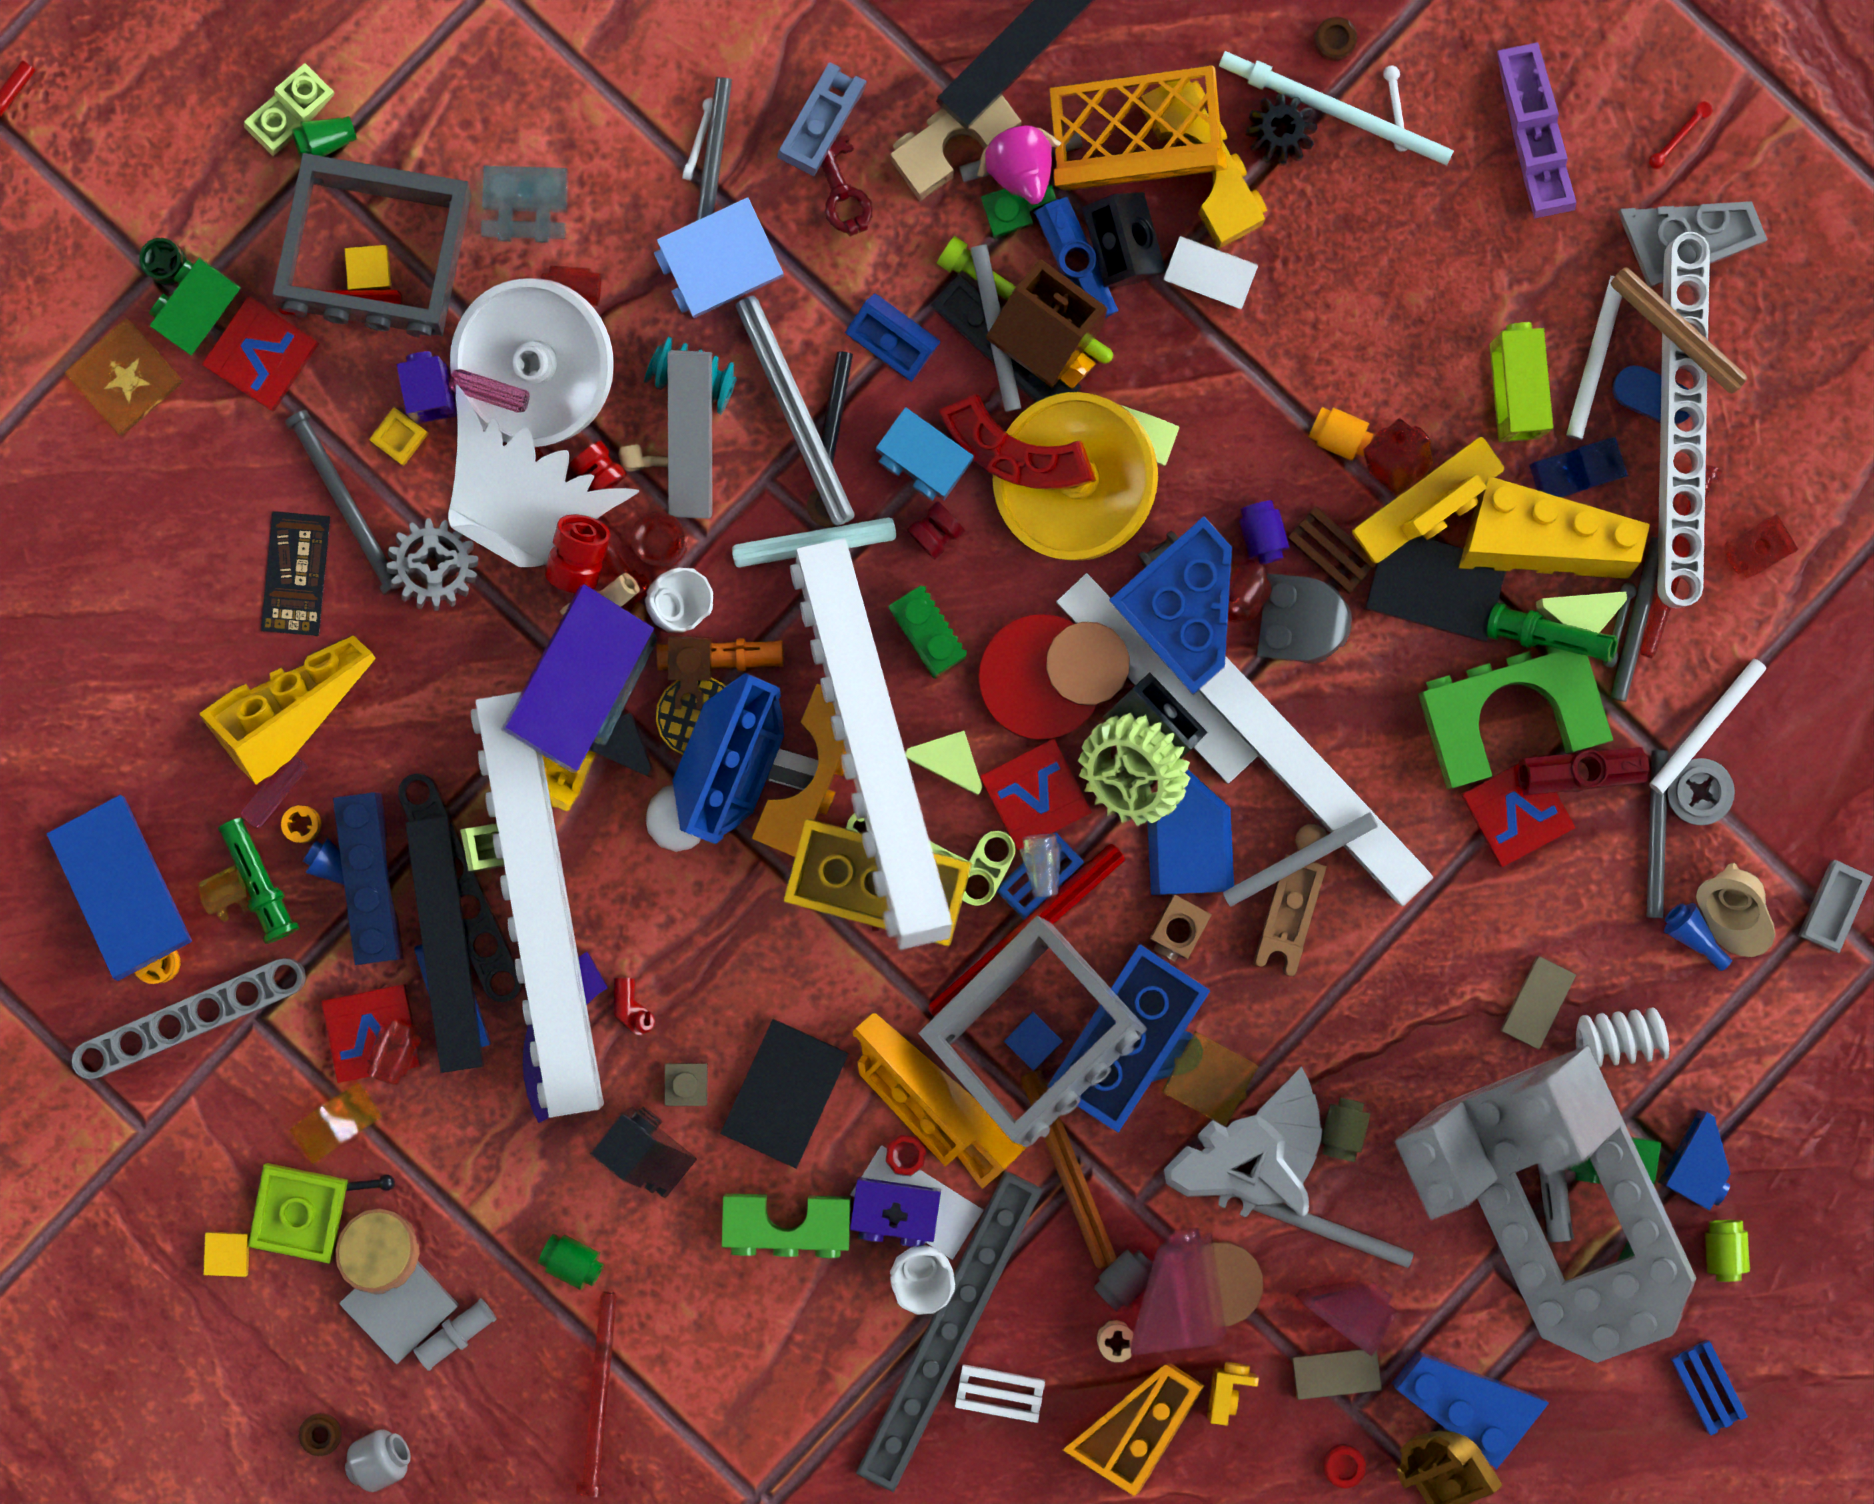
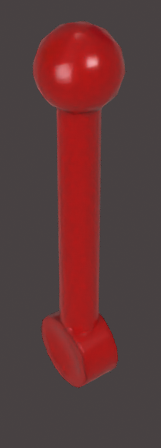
M1700 102L1695 107V114L1659 153H1654L1650 156L1649 165L1651 168L1661 169L1665 165V158L1701 119H1706L1711 115L1713 109L1710 103Z

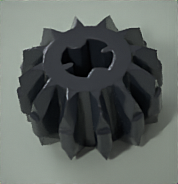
M1279 93L1276 96L1275 107L1270 100L1263 98L1260 102L1262 112L1258 110L1250 112L1249 119L1256 125L1248 126L1246 128V135L1249 137H1259L1251 144L1250 149L1252 152H1256L1264 147L1266 151L1262 158L1263 162L1268 163L1273 154H1278L1279 166H1285L1288 153L1298 162L1303 158L1301 148L1312 149L1314 141L1307 135L1316 133L1317 124L1304 122L1311 117L1313 111L1311 108H1305L1299 112L1297 110L1301 101L1299 97H1294L1289 106L1285 105L1284 94ZM1281 122L1289 126L1287 133L1282 138L1274 134L1276 127Z

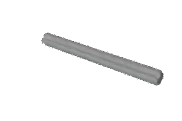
M754 296L746 297L736 304L739 316L831 521L835 525L845 524L854 518L852 507L758 299Z

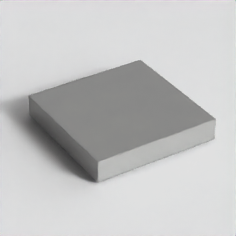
M417 1261L416 1268L408 1280L397 1289L393 1288L377 1295L354 1289L339 1303L396 1365L459 1306L454 1298L419 1261Z

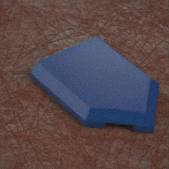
M1189 770L1185 772L1190 777L1188 785L1185 787L1187 792L1179 804H1176L1177 807L1172 813L1154 823H1150L1147 820L1151 895L1224 892L1234 886L1231 809Z

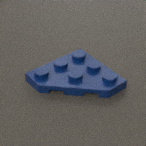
M1205 516L1109 599L1110 603L1192 695L1225 668L1232 546Z

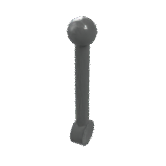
M1625 583L1620 589V592H1626L1627 601L1619 609L1612 634L1618 637V644L1630 600L1637 593V588L1632 583ZM1617 652L1611 662L1603 660V665L1611 668L1614 667L1618 658Z

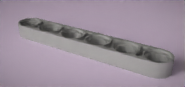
M283 958L275 960L84 1042L73 1052L71 1060L73 1069L82 1078L95 1079L103 1077L299 992L305 984V969L295 959ZM282 965H289L296 971L297 981L290 989H282L275 982V972ZM246 981L253 983L259 993L256 1002L250 1006L242 1005L236 998V989L241 983ZM205 998L215 1000L220 1008L219 1016L210 1023L201 1020L197 1012L199 1003ZM166 1015H174L181 1023V1031L174 1039L165 1038L159 1031V1022ZM128 1031L139 1034L143 1043L140 1052L134 1056L124 1053L120 1046L122 1036ZM89 1048H96L103 1055V1066L97 1072H90L82 1065V1055Z

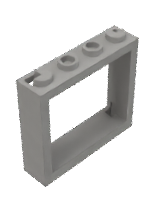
M1037 915L919 1032V1035L1013 1142L1028 1147L1040 1136L1045 1138L1050 1132L1049 1126L1060 1115H1066L1079 1104L1081 1100L1079 1096L1090 1085L1094 1086L1103 1081L1111 1071L1110 1066L1121 1055L1125 1056L1135 1049L1132 1045L1147 1028L1054 925ZM1050 948L1117 1023L1016 1121L950 1045Z

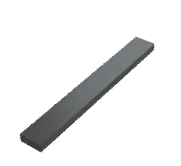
M1004 1171L954 1272V1293L947 1306L934 1313L856 1474L892 1492L895 1491L1043 1188L1013 1173Z

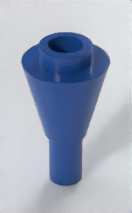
M328 837L323 844L315 840L302 861L309 865L305 873L344 885L340 850Z
M1681 903L1665 917L1667 924L1664 928L1666 934L1699 954H1704L1719 971L1725 970L1731 964L1732 959L1715 943V938L1695 903L1686 906Z

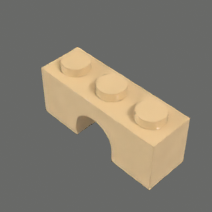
M1003 95L967 130L942 108L926 121L929 125L926 129L916 136L911 131L893 144L895 151L890 154L891 163L920 202L953 178L954 170L943 154V149L950 139L961 135L970 136L977 140L985 150L998 134L1009 128L1021 126V120Z

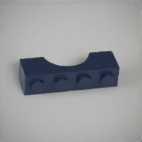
M372 792L333 798L354 963L355 965L404 959L399 919L393 905L386 861L387 828L382 793Z

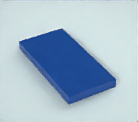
M119 795L47 833L113 979L119 981L193 942L124 796Z

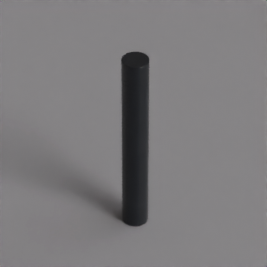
M837 351L821 436V441L832 465L834 463L853 354L843 351Z

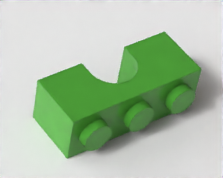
M725 1193L723 1196L722 1247L731 1248L732 1255L740 1256L756 1255V1248L773 1249V1256L795 1257L798 1256L799 1249L815 1250V1257L838 1258L841 1255V1250L849 1251L851 1196L809 1195L806 1219L794 1228H782L774 1224L769 1218L767 1194Z

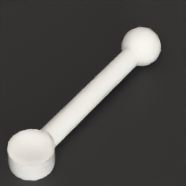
M1390 65L1384 69L1383 75L1389 81L1395 125L1404 129L1397 85L1400 72L1396 66ZM1394 143V147L1397 151L1405 152L1408 150L1407 148Z
M707 98L703 102V110L705 112L682 179L692 180L695 165L710 123L713 98Z

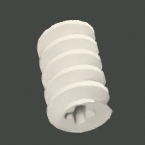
M1653 1007L1646 1009L1644 1017L1639 1010L1635 1009L1629 1012L1627 1018L1622 1012L1617 1011L1613 1013L1611 1021L1604 1013L1596 1015L1594 1023L1588 1015H1582L1579 1018L1576 1031V1047L1579 1049L1589 1045L1598 1067H1602L1604 1055L1607 1054L1614 1066L1619 1064L1620 1054L1624 1052L1630 1064L1636 1062L1637 1051L1641 1050L1647 1062L1652 1061L1654 1049H1659L1663 1060L1669 1058V1040L1665 1023L1657 1009Z

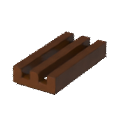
M1316 506L1287 538L1348 594L1376 565L1358 543ZM1316 520L1361 560L1364 565L1361 568L1358 567L1312 526L1311 523ZM1305 531L1354 576L1348 580L1300 537Z

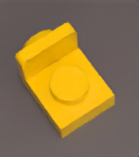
M1225 1362L1224 1369L1213 1367L1207 1419L1210 1423L1228 1426L1229 1415H1236L1239 1391L1233 1389V1383L1258 1386L1259 1377L1255 1373L1249 1372V1365Z

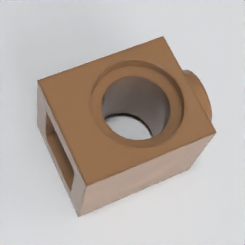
M1175 894L1172 895L1148 938L1157 943L1153 951L1174 962L1179 955L1188 959L1212 914ZM1175 918L1185 920L1189 926L1188 937L1179 943L1171 941L1166 931L1169 922Z

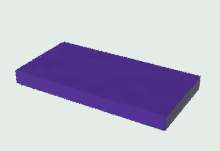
M587 585L579 586L501 730L571 773L577 772L654 628Z

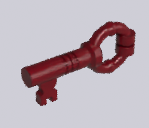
M848 135L840 137L838 142L834 141L821 167L831 188L825 206L826 219L834 228L847 233L850 237L858 234V232L861 233L868 230L873 208L872 201L864 192L851 187L850 184H846L842 172L838 168V163H836L835 157L839 153L846 154L854 150L852 144H846L850 138ZM849 197L856 198L863 209L862 215L854 217V220L851 218L842 222L835 211L837 202L845 201Z

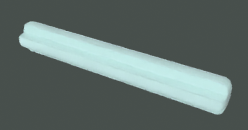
M888 517L735 544L732 546L733 560L736 567L740 568L796 558V548L846 538L848 548L893 541L896 539L895 524L893 519Z

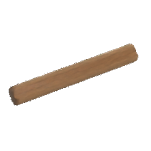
M1629 268L1621 269L1612 279L1611 287L1728 393L1733 394L1737 392L1746 382L1747 375Z

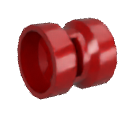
M602 440L589 446L569 464L577 476L594 475V479L588 488L589 492L612 489L627 475L619 463H613L610 459V451Z

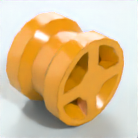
M176 950L136 971L135 974L141 981L149 984L166 983L178 974L181 966L180 956Z

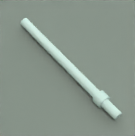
M1225 51L1220 61L1219 67L1249 79L1247 84L1261 90L1265 86L1276 92L1283 93L1292 99L1299 97L1301 103L1446 166L1454 150L1277 74L1271 71L1272 66L1258 60L1254 64Z

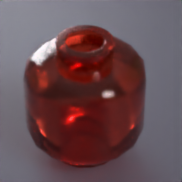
M1247 560L1246 562L1231 561L1229 622L1239 623L1240 621L1254 619L1270 597L1272 586L1266 578L1267 571L1262 565L1253 560Z

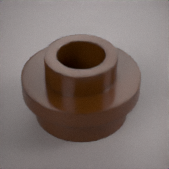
M325 1413L311 1415L302 1423L299 1430L301 1446L306 1452L314 1456H325L332 1453L340 1444L342 1437L338 1421ZM316 1427H323L327 1430L328 1438L326 1441H318L314 1437Z

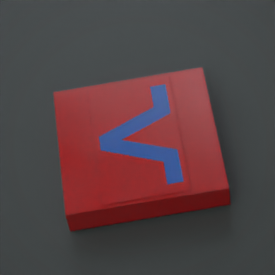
M247 296L202 365L274 412L320 343L250 296Z
M1055 739L980 776L1008 834L1015 843L1017 851L1092 813Z
M1532 755L1529 758L1537 757V755ZM1519 763L1461 794L1500 868L1576 828L1557 792L1524 796L1522 789L1518 785L1517 771Z
M406 984L321 1001L337 1083L422 1066Z

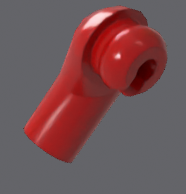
M614 978L613 1013L615 1018L634 1034L643 1035L649 1033L655 1026V1017L653 1013L646 1010L635 1000V978Z

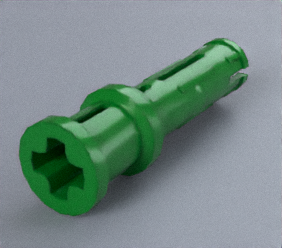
M1497 602L1489 616L1487 634L1491 639L1497 640L1500 637L1521 641V645L1528 648L1535 647L1537 644L1594 657L1606 662H1611L1617 651V636L1552 622L1544 619L1543 615L1537 611L1531 610L1528 613L1507 609L1506 604Z
M243 817L233 819L218 827V831L221 832L235 866L251 897L248 900V908L250 912L256 913L264 930V943L276 942L300 929L298 923L292 922L282 901L285 895L278 887L274 888L244 824Z

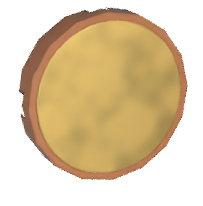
M383 1209L364 1211L351 1219L340 1233L336 1247L337 1267L343 1279L355 1289L375 1295L383 1294L385 1291L393 1288L397 1289L403 1285L414 1272L420 1254L419 1243L416 1242L415 1230L411 1223L399 1214Z

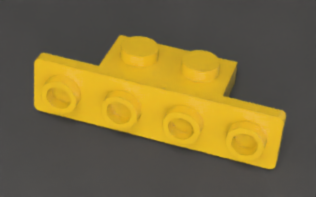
M1479 437L1355 527L1352 533L1371 561L1375 564L1379 563L1409 540L1422 535L1428 540L1447 527L1444 519L1452 513L1456 512L1458 516H1461L1479 503L1476 496L1487 488L1485 485L1489 476L1494 478L1504 471V466L1483 437Z

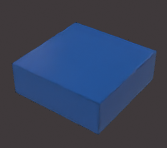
M1033 1011L1004 1040L1033 1071L1063 1042Z

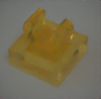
M235 865L198 883L201 903L209 915L217 911V915L222 921H228L229 914L226 906L234 902L238 903L244 912L249 910L245 884Z

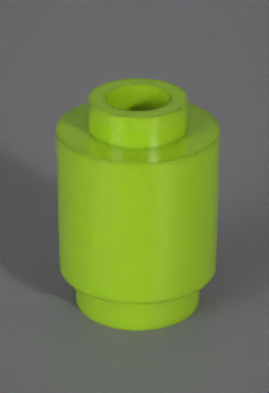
M1709 1221V1231L1705 1232L1707 1273L1716 1274V1281L1719 1282L1741 1281V1273L1750 1272L1748 1231L1743 1230V1221Z

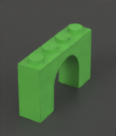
M1547 646L1548 655L1532 659L1531 652H1526L1506 658L1508 667L1492 671L1491 664L1489 663L1466 670L1468 678L1452 683L1451 676L1449 675L1426 682L1428 690L1419 693L1418 696L1446 788L1452 789L1493 776L1480 736L1479 716L1487 698L1495 690L1505 685L1514 684L1530 687L1539 692L1548 701L1554 712L1566 754L1613 741L1588 656Z

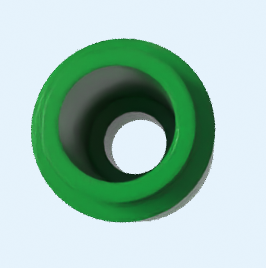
M552 1234L538 1260V1264L546 1268V1273L579 1290H582L586 1284L593 1287L604 1266L603 1263L598 1261L600 1252L567 1235H563L561 1238L556 1234Z

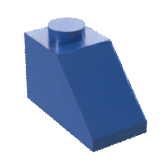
M1698 1110L1658 1181L1661 1185L1709 1211L1713 1204L1719 1206L1726 1197L1730 1188V1184L1726 1181L1731 1174L1715 1116L1706 1111Z

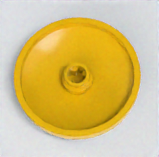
M1067 392L1049 396L1036 402L1023 411L1006 431L1008 434L1031 445L1048 447L1065 445L1075 441L1083 442L1096 479L1094 482L1078 487L1047 490L1017 485L993 475V490L999 512L1011 532L1026 546L1043 555L1070 561L1089 560L1104 556L1118 549L1140 529L1154 503L1158 484V467L1155 451L1147 432L1128 410L1114 401L1098 395L1083 392Z

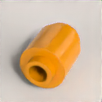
M1322 407L1311 429L1309 438L1318 441L1317 446L1353 461L1356 454L1362 457L1365 456L1374 434L1367 431L1370 423L1333 407L1331 411Z

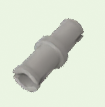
M480 1298L477 1303L453 1321L447 1319L443 1322V1328L419 1347H415L413 1351L423 1366L430 1371L433 1366L457 1348L463 1350L467 1347V1341L491 1322L496 1321L497 1318L487 1303Z

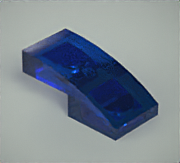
M1616 437L1588 444L1529 464L1537 490L1561 498L1628 476Z

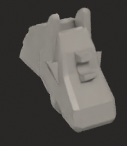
M1301 1067L1258 1110L1256 1115L1235 1120L1227 1128L1212 1120L1198 1134V1138L1205 1148L1200 1151L1186 1146L1164 1169L1166 1184L1187 1198L1220 1196L1218 1206L1226 1208L1227 1201L1230 1198L1237 1197L1243 1202V1209L1239 1215L1245 1218L1255 1206L1284 1203L1300 1217L1305 1216L1309 1209V1199L1303 1183L1317 1156L1315 1155L1321 1142L1322 1128H1320L1316 1096L1312 1092L1310 1082L1303 1068ZM1257 1158L1250 1174L1235 1170Z

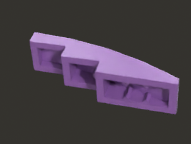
M1539 43L1498 50L1497 57L1506 104L1534 219L1574 211L1577 202L1566 168L1568 157L1557 123L1559 113Z

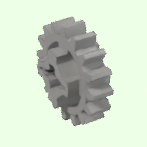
M428 518L425 521V528L420 530L416 524L410 523V535L408 537L400 532L396 535V542L400 548L389 547L388 556L396 560L387 563V573L397 574L391 580L392 589L404 588L401 597L404 602L412 596L417 598V609H422L426 601L432 603L434 611H439L440 601L446 600L451 607L455 606L456 593L464 597L469 594V588L464 582L475 583L477 573L468 569L478 566V556L468 555L473 550V541L470 540L462 543L463 534L456 530L453 533L449 532L448 521L443 520L439 528H433V523ZM438 541L448 544L454 550L448 551ZM422 542V547L416 553L408 554V557H406L413 546ZM427 559H435L438 565L437 571H430ZM459 572L457 578L450 585L442 587V583L448 576H455ZM410 579L419 580L426 586V589L416 585Z

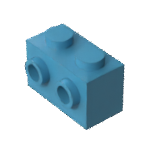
M906 407L876 447V452L882 456L878 462L896 476H899L902 471L916 480L912 487L932 501L936 495L942 500L947 498L974 458V455Z

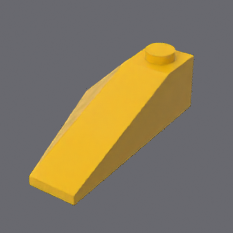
M353 635L309 655L304 665L286 673L280 668L269 673L271 680L249 689L247 684L233 689L200 712L199 715L236 765L256 785L263 779L272 776L280 767L294 757L376 658Z

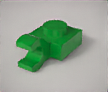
M1052 184L1047 186L1042 201L1035 205H1031L1023 197L1009 193L1006 189L981 196L994 238L1033 226L1030 213L1057 200Z

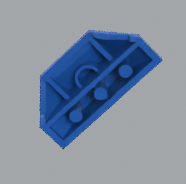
M744 673L704 703L672 780L681 831L717 844L723 839L724 834L735 829L754 812L784 738L779 687Z

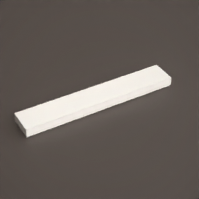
M1086 573L1056 603L1076 624L1080 622H1098L1113 629L1120 636L1130 656L1127 678L1136 686L1150 672L1208 732L1193 748L1229 784L1259 755L1199 691L1192 695L1110 603V597Z

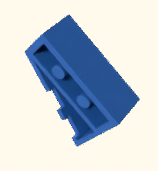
M1416 1351L1391 1382L1400 1393L1449 1432H1455L1471 1439L1479 1447L1488 1463L1496 1469L1499 1468L1549 1404L1540 1395L1524 1391L1420 1351Z

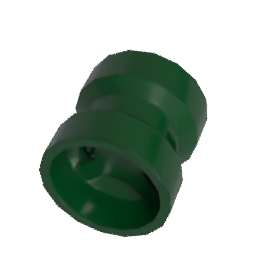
M166 238L149 240L142 247L139 254V263L142 270L155 282L162 285L172 286L177 284L173 279L187 261L186 254L175 243Z

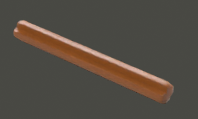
M1039 1069L1021 1076V1082L1032 1106L1049 1088L1042 1071ZM1059 1116L1049 1126L1050 1132L1044 1139L1094 1264L1097 1268H1104L1116 1260V1255Z

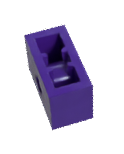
M428 351L407 355V362L397 364L406 414L417 424L457 416L449 367L439 356L432 357L431 352Z
M858 1177L850 1230L859 1231L858 1238L867 1241L883 1242L884 1235L900 1237V1245L908 1247L925 1246V1241L934 1242L942 1189ZM893 1203L901 1204V1211L908 1213L907 1218H900L898 1224L890 1223V1216L883 1214L884 1209H891Z

